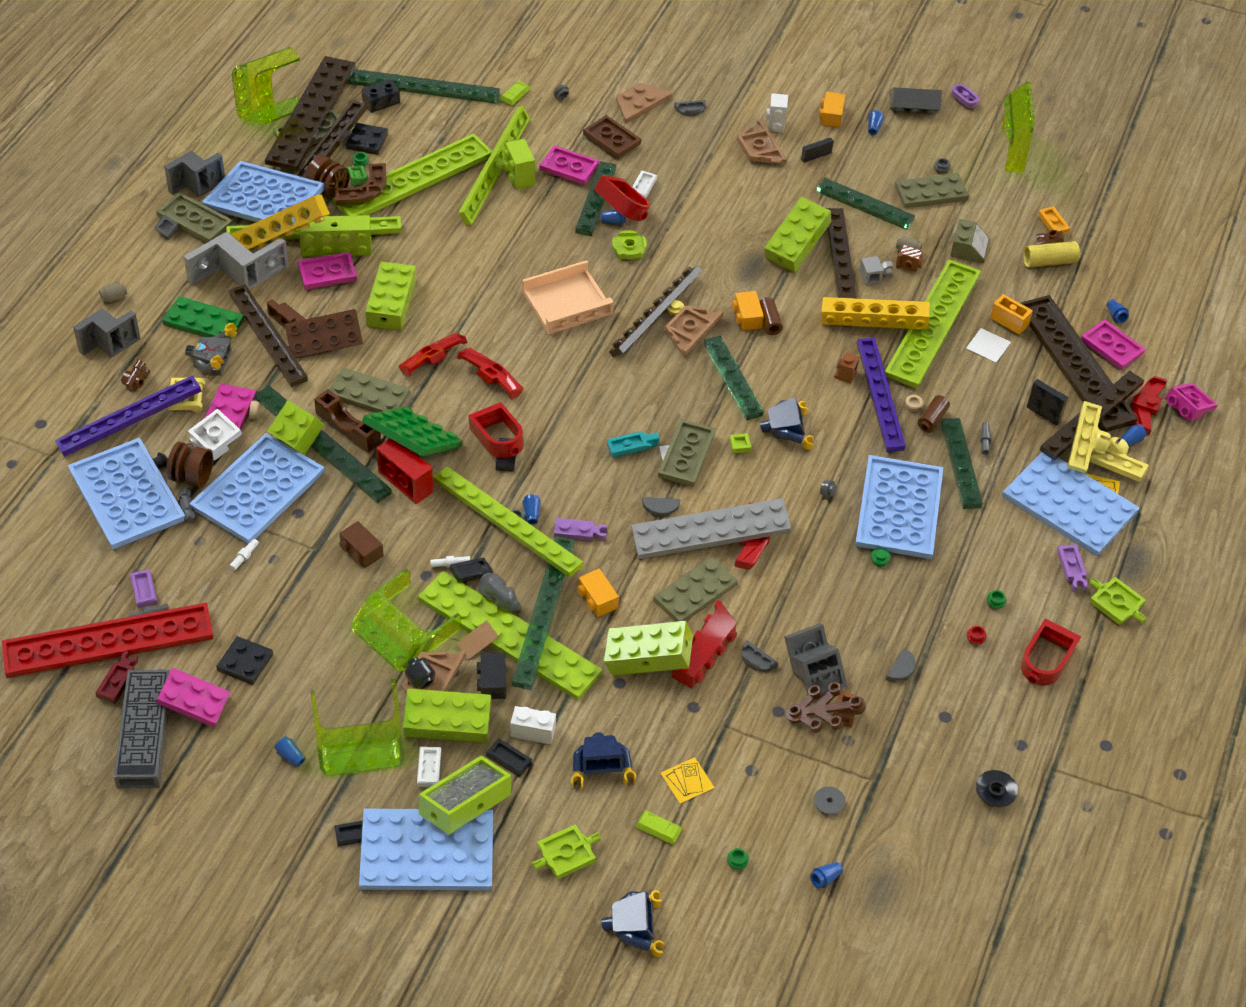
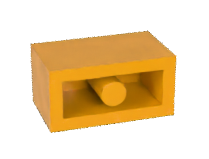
M826 92L825 98L821 100L819 118H822L821 125L840 128L845 94Z
M756 291L735 293L732 309L736 311V323L740 324L741 331L762 329L764 315Z
M1002 294L993 303L990 319L1020 335L1029 326L1033 310Z
M600 568L579 577L577 591L581 597L585 598L589 610L593 611L597 617L618 609L619 596Z

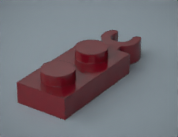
M128 651L123 652L121 656L122 661L114 662L95 692L97 698L112 703L117 702L126 687L128 670H134L133 666L138 663L137 654L132 659H128Z

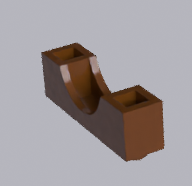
M329 389L314 399L316 414L366 452L371 451L381 443V433L354 418L345 408L341 398Z

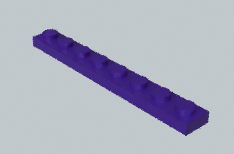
M857 339L858 351L886 452L905 451V442L876 339Z
M192 375L60 437L55 442L65 457L202 392L201 387Z

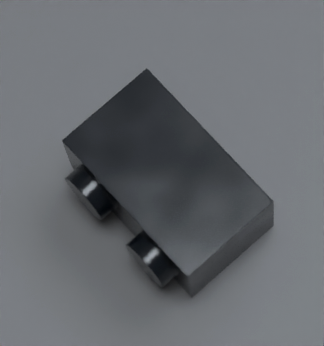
M505 653L481 654V662H477V674H481V679H477V691H481V694L491 695V699H506Z

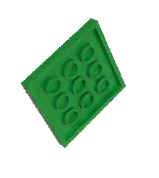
M409 407L394 408L388 411L383 410V412L377 413L373 412L372 414L364 415L362 419L364 424L421 456L460 448L463 440L458 438L457 434L445 431L441 425L429 422L427 417L413 413V410Z

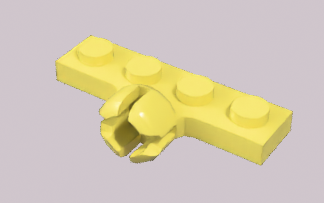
M1086 401L1083 402L1067 468L1086 473L1091 452L1104 454L1110 444L1108 439H1111V435L1098 429L1102 406Z
M1113 437L1108 440L1110 444L1104 454L1091 452L1089 462L1138 482H1141L1148 470V464L1126 455L1129 446L1124 439H1121L1119 444H1116L1119 437Z

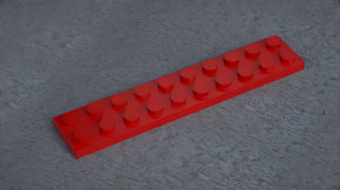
M206 602L2 640L5 675L6 678L121 657L125 651H128V655L214 638L208 604Z

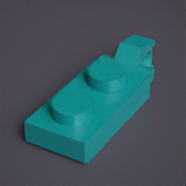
M641 431L607 439V447L611 457L614 458L648 450L659 445L660 438L657 432L647 434Z

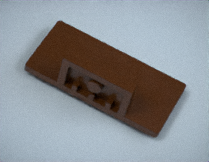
M355 309L285 324L289 349L295 358L363 344Z

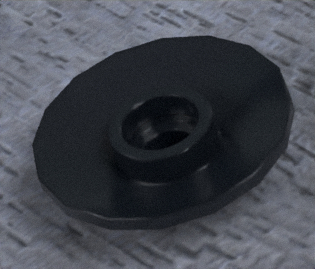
M990 770L979 776L976 782V791L986 804L993 807H1005L1015 801L1018 795V786L1009 774L999 770Z

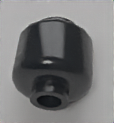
M415 657L407 663L405 675L413 687L424 689L434 682L435 671L427 659Z

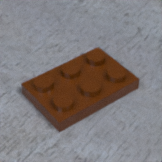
M607 115L583 129L584 136L617 159L641 144V138Z

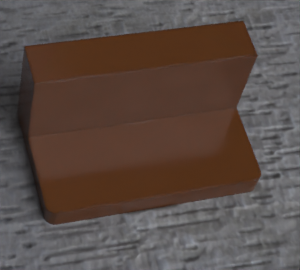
M273 299L266 302L268 315L284 328L286 323L305 320L303 316L285 302L280 305Z

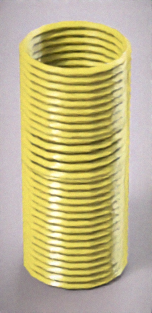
M1076 241L1030 245L1024 248V263L1028 268L1078 263L1080 259V248Z

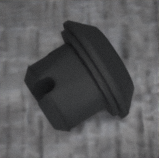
M158 452L157 457L152 460L158 469L163 466L167 468L168 458L165 454Z

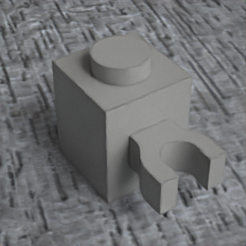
M878 256L861 258L859 272L864 284L882 283L883 275L892 274L890 268H893V264L891 261L881 264Z

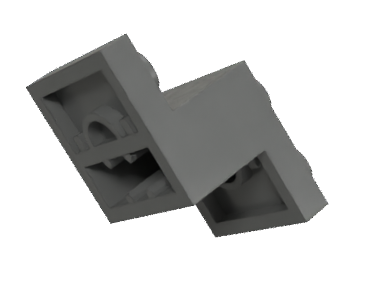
M191 150L164 166L168 192L172 195L187 187L200 197L214 189L225 178L223 157L219 153L203 160Z
M102 308L73 326L78 350L83 356L99 347L112 358L141 339L136 314L133 311H129L120 318L115 319Z
M819 623L784 636L793 674L804 679L807 695L809 694L808 689L812 685L820 687L821 696L829 691L828 686L832 682H838L841 688L847 687L839 649L828 644L823 624Z

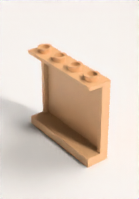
M587 260L523 280V294L548 335L613 315L614 302L611 297L606 299L588 271Z

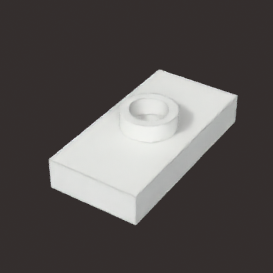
M641 171L632 187L646 199L657 180V175Z
M420 747L417 787H431L439 782L441 747Z

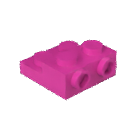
M1193 383L1172 387L1165 397L1171 407L1177 409L1181 416L1190 421L1201 419L1204 413L1215 411L1218 406L1217 403Z

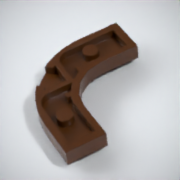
M386 163L369 164V179L365 184L354 188L335 189L336 205L365 204L378 197L385 189L387 183Z

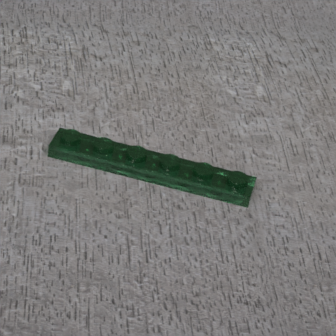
M600 161L575 233L587 236L593 235L605 199L594 188L601 175L614 177L617 164Z
M824 178L817 187V192L906 230L915 219V215L827 178Z
M721 335L705 339L704 346L746 421L762 417L764 411Z
M960 418L942 419L941 427L962 508H982L983 503Z

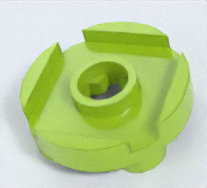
M622 231L618 233L616 238H613L612 249L619 260L642 259L647 249V241L643 235L642 237L639 236L636 231Z

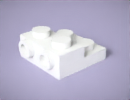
M218 409L188 430L190 435L189 441L194 448L201 446L211 449L214 461L229 450L227 445L242 435L241 430Z

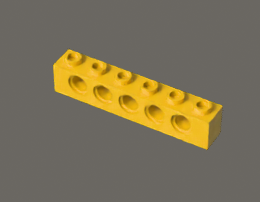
M322 194L315 195L230 235L253 253V249H262L267 246L266 243L270 241L272 243L283 235L288 237L295 234L296 229L304 230L309 228L312 222L316 224L324 221V217L330 213ZM307 210H308L309 213H310L309 217H308L307 214H306V211H307Z
M823 297L821 325L928 330L930 302Z

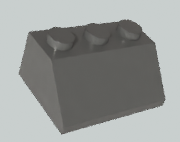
M893 87L889 91L890 108H894L896 112H904V109H910L912 113H920V110H926V113L936 114V111L941 110L942 90Z

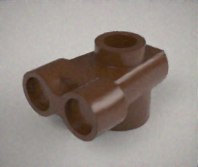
M1051 230L1046 234L1036 235L1037 245L1064 242L1062 231Z
M137 360L132 372L125 371L121 378L122 384L132 392H135L137 388H141L144 385V379H147L151 372L146 367V363L141 360Z

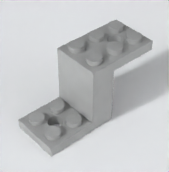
M228 232L183 256L187 280L191 285L221 269L238 285L245 284L250 290L289 267L286 241L280 238L252 254Z

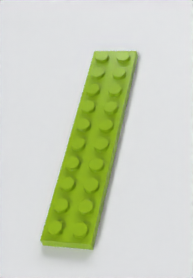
M471 134L387 173L386 187L375 199L365 204L336 205L335 197L333 198V203L345 216L370 215L489 159L493 151L475 134Z
M952 260L947 261L925 302H930L928 330H908L885 370L887 378L918 389L979 279L980 270Z
M444 571L418 595L419 602L469 633L487 620L499 636L489 646L501 653H505V656L577 701L602 675L600 667L508 612L506 609L496 606L493 601L462 582L458 583L454 577Z

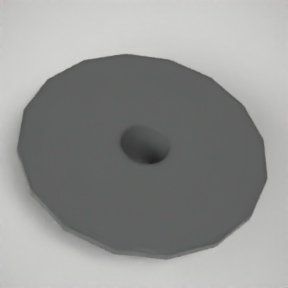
M823 787L815 793L814 804L823 813L836 814L844 808L845 797L837 788Z

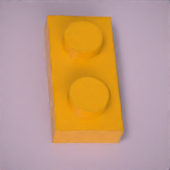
M1054 206L1039 210L1038 216L1049 231H1062L1063 235L1069 233L1070 227Z

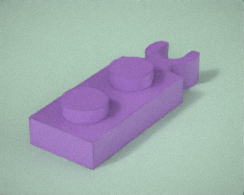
M556 518L554 538L592 541L593 537H596L598 540L605 541L607 534L601 532H607L608 526L604 524L594 526L592 521Z
M1077 544L1058 546L1057 554L1066 581H1072V591L1076 592L1077 585H1080L1083 591H1086L1088 585L1085 580L1087 573Z

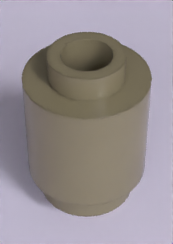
M902 236L901 239L898 238L896 243L898 252L901 251L903 245L919 250L922 248V243L919 240Z
M120 282L103 286V289H99L102 302H108V304L125 299L127 294L125 285L120 284Z

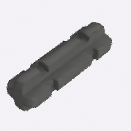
M183 488L178 493L181 509L185 515L184 521L191 522V520L195 519L194 509L189 504L192 502L190 490Z

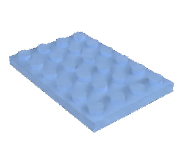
M240 161L202 201V204L218 212L258 222L312 196L320 195L324 191V183Z
M265 433L189 504L195 512L249 544L252 539H256L325 473V468Z
M140 438L68 465L69 472L112 550L184 521L185 515Z
M1041 452L1003 491L1002 497L1095 556H1098L1138 513L1139 507L1086 474L1067 468L1068 463L1060 458L1053 460Z
M869 455L855 546L874 550L881 548L891 553L932 559L943 467Z
M364 809L359 890L492 891L493 810L485 811L448 835L419 815V809Z

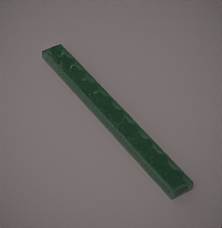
M358 69L354 70L347 84L369 87L391 79L400 91L497 104L500 95V88Z
M270 385L255 394V399L275 417H277L288 401ZM323 430L320 431L311 445L316 452L377 504L392 494V489Z
M556 536L555 542L572 553L575 540ZM549 563L546 567L514 673L512 687L532 691L565 579V574Z

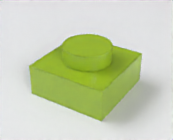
M748 433L729 436L732 454L751 452Z

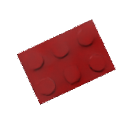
M391 438L376 448L378 473L412 502L418 504L433 493L432 466L428 462H424L417 453L412 452Z

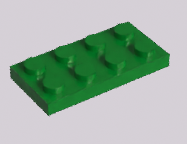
M178 296L162 321L165 326L203 337H213L225 331V327L229 323H233L237 327L235 331L237 332L244 321V315Z

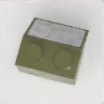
M959 219L950 256L984 263L990 238L976 222Z

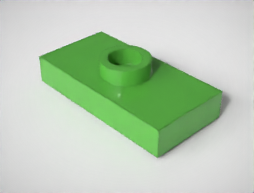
M363 165L348 167L351 185L365 184L368 181Z

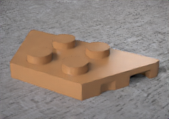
M638 83L618 94L616 102L620 107L621 114L624 116V122L627 124L671 99L673 93L661 88Z
M762 119L757 120L755 126H749L746 131H742L737 135V141L749 161L786 164L787 158Z
M684 306L665 326V332L680 352L686 356L723 317L724 311L718 310V313L707 312V308Z
M420 652L418 659H427L435 671L434 682L421 690L447 691L466 657V652ZM407 677L401 685L402 690L406 694L407 689H420L413 687Z

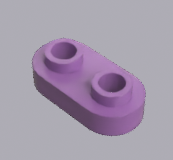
M963 84L953 86L951 94L955 99L967 108L977 107L979 102L977 94Z

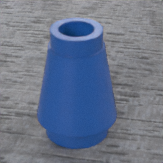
M879 110L872 111L868 116V132L871 135L878 133L884 121V114Z
M616 209L601 212L602 223L617 225L626 223V217Z
M1114 299L1107 302L1106 306L1115 322L1124 323L1128 320L1129 311L1127 308Z
M1139 424L1132 425L1118 439V443L1121 439H1124L1128 446L1139 443L1146 437V431Z
M526 495L522 505L527 523L536 524L539 519L541 500L537 495Z
M285 736L275 745L276 753L296 767H299L306 759L292 738L289 739Z
M839 862L814 868L810 874L811 882L816 888H826L843 873V868Z

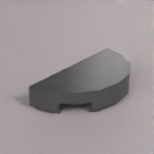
M706 100L675 102L674 108L682 115L696 116L704 112Z
M642 497V504L645 509L651 512V515L667 517L670 516V513L678 510L680 499Z
M746 640L742 649V658L749 668L765 672L773 670L778 666L776 660Z
M906 648L902 650L886 676V680L892 682L903 679L907 680L913 675L916 665L915 658Z

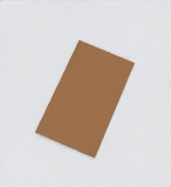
M486 620L456 644L461 651L466 652V658L469 660L499 636Z

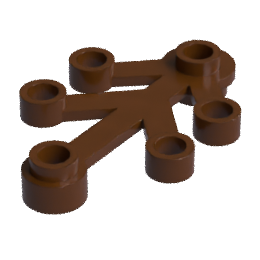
M832 682L828 686L829 691L814 706L808 707L815 699L820 698L822 695L818 685H812L808 689L809 694L799 704L790 705L786 709L785 715L790 722L795 724L802 722L813 733H818L823 729L821 721L819 719H811L808 715H816L830 724L832 729L839 730L843 726L841 717L832 716L828 712L850 709L852 714L859 715L865 711L866 704L864 699L859 696H853L849 701L828 704L835 696L840 695L842 692L840 684Z

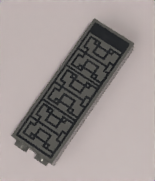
M128 670L114 771V780L117 788H160L169 709L157 704L156 701L170 670Z

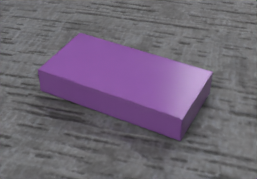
M150 569L130 573L137 607L142 608L158 604Z

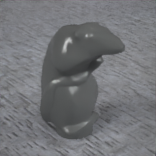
M486 573L481 577L479 590L484 597L495 600L496 606L508 609V612H521V605L519 600H517L514 589L506 587V583L498 574Z

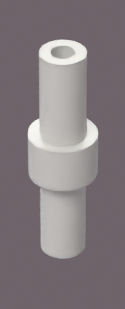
M252 539L245 548H242L237 553V557L229 565V568L235 571L242 562H246L259 542L256 539Z
M446 556L444 559L430 560L431 568L443 566L450 568L451 564L469 561L470 556L455 558L454 556Z

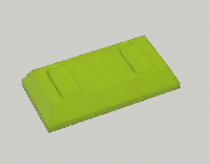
M518 80L499 100L513 106L531 90V87Z
M644 810L635 828L671 845H674L683 829Z

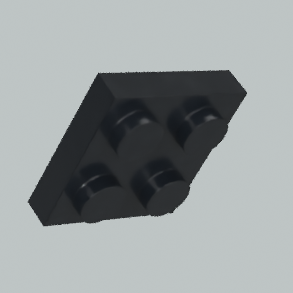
M356 123L346 143V149L378 155L388 135V129Z
M1036 379L1032 385L1027 408L1058 425L1062 420L1068 397Z
M236 636L217 664V671L254 685L273 656V650Z

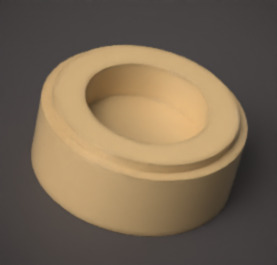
M910 395L906 398L904 406L907 411L917 413L922 410L924 402L921 397Z
M251 401L249 419L256 420L258 418L259 402Z

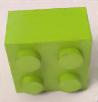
M520 139L505 142V150H503L505 162L503 167L504 171L508 172L510 183H513L515 189L535 186V159L526 140Z
M288 400L267 432L305 455L325 424Z

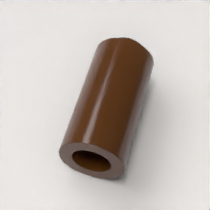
M763 298L759 302L764 315L763 325L768 335L779 334L783 326L773 298Z
M937 395L933 398L918 420V426L922 431L930 433L937 427L950 408V402L946 397Z

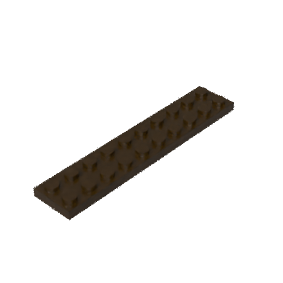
M328 56L323 58L265 158L266 165L298 171L356 68L355 62Z
M1050 295L1020 303L1033 310L1029 323L1030 327L1083 402L1092 403L1113 385ZM1123 401L1098 424L1104 432H1109L1136 424L1138 418L1126 401Z

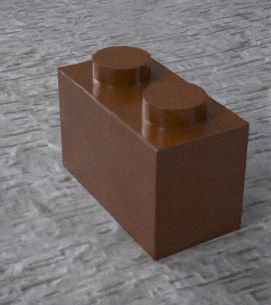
M359 521L339 533V544L342 550L351 554L353 560L358 564L360 563L364 568L384 556L383 544Z

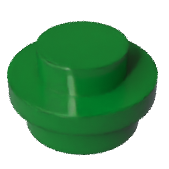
M357 152L352 158V163L354 166L363 165L365 167L369 163V158L364 152Z
M878 548L872 551L871 560L875 566L883 567L889 563L890 554L887 550Z
M993 590L987 595L986 599L988 605L995 609L1003 608L1007 601L1005 594L1000 590Z
M736 848L729 852L727 863L731 868L741 870L748 865L749 857L743 849Z

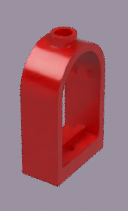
M601 175L594 190L620 214L631 220L642 221L647 218V211L650 207L647 199L623 178Z
M501 402L468 415L469 429L491 455L498 458H509L522 451L524 447L522 426ZM503 421L515 438L503 442L496 441L484 429Z
M1045 618L1024 652L1021 662V671L1024 677L1030 683L1042 686L1055 683L1076 651L1081 636ZM1041 637L1068 650L1059 666L1054 670H1040L1033 666L1029 660L1030 654Z

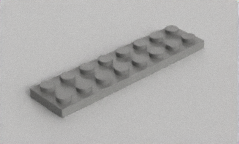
M781 498L633 524L632 531L639 560L791 533V526L784 499Z

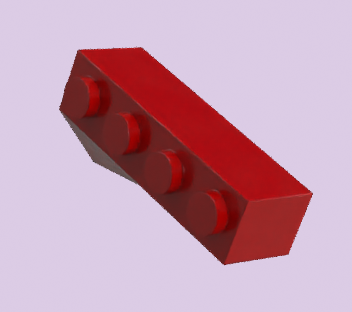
M719 600L714 605L715 612L713 615L708 614L704 619L705 623L701 632L697 630L693 636L689 668L672 670V678L691 689L697 683L700 684L702 682L705 672L713 668L716 658L724 654L727 644L729 642L732 643L737 636V623Z

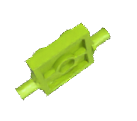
M1094 577L1090 580L1089 584L1098 591L1091 597L1089 603L1121 626L1132 617L1141 624L1147 620V617L1138 611L1145 604L1146 599L1118 578L1114 577L1111 581L1104 584Z
M576 824L537 841V847L542 853L543 858L532 862V867L536 871L547 866L552 870L556 879L559 880L596 862V857L590 845L601 841V837L598 832L586 837L579 831Z

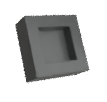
M164 215L154 229L170 239L180 225Z

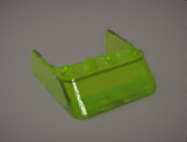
M292 47L255 59L233 69L232 83L236 113L239 119L268 124L291 115L299 99L294 96L274 104L271 77L276 69L300 61V57Z
M1030 81L1025 82L1008 93L1007 97H1004L1003 106L1005 109L1001 130H1007L1006 139L1009 140L1005 171H1025L1035 121Z
M407 568L370 594L352 621V630L393 668L399 671H404L408 666L407 663L411 659L418 657L420 652H431L461 629V615L456 613L435 630L424 631L389 601L411 584L410 571Z
M391 679L394 705L392 718L383 722L338 728L322 727L318 720L315 689L311 690L319 766L323 774L333 776L392 768L402 764L404 748L395 679Z

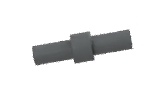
M988 422L982 423V433L980 434L982 453L984 455L990 452L991 434L989 433Z
M167 603L153 608L152 606L145 607L142 611L128 614V617L169 610V605Z

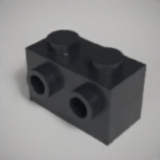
M391 79L361 89L362 102L366 103L370 113L400 103V90Z

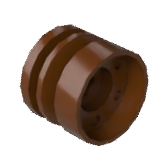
M319 155L309 164L305 178L324 183V191L321 194L333 200L336 197L335 189L347 188L350 172L348 168L335 163V161L327 156Z
M181 441L176 442L168 457L167 478L179 483L186 481L188 485L202 488L207 483L212 471L213 451L201 446L194 448L192 444H186Z

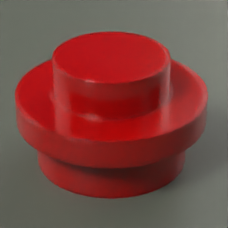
M978 625L972 626L966 635L968 641L976 645L983 644L987 638L985 629Z

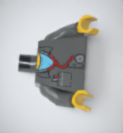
M229 323L221 334L213 337H201L197 346H186L185 355L193 357L194 367L202 373H213L221 376L232 352L230 337L236 336L235 331L237 327L233 323Z

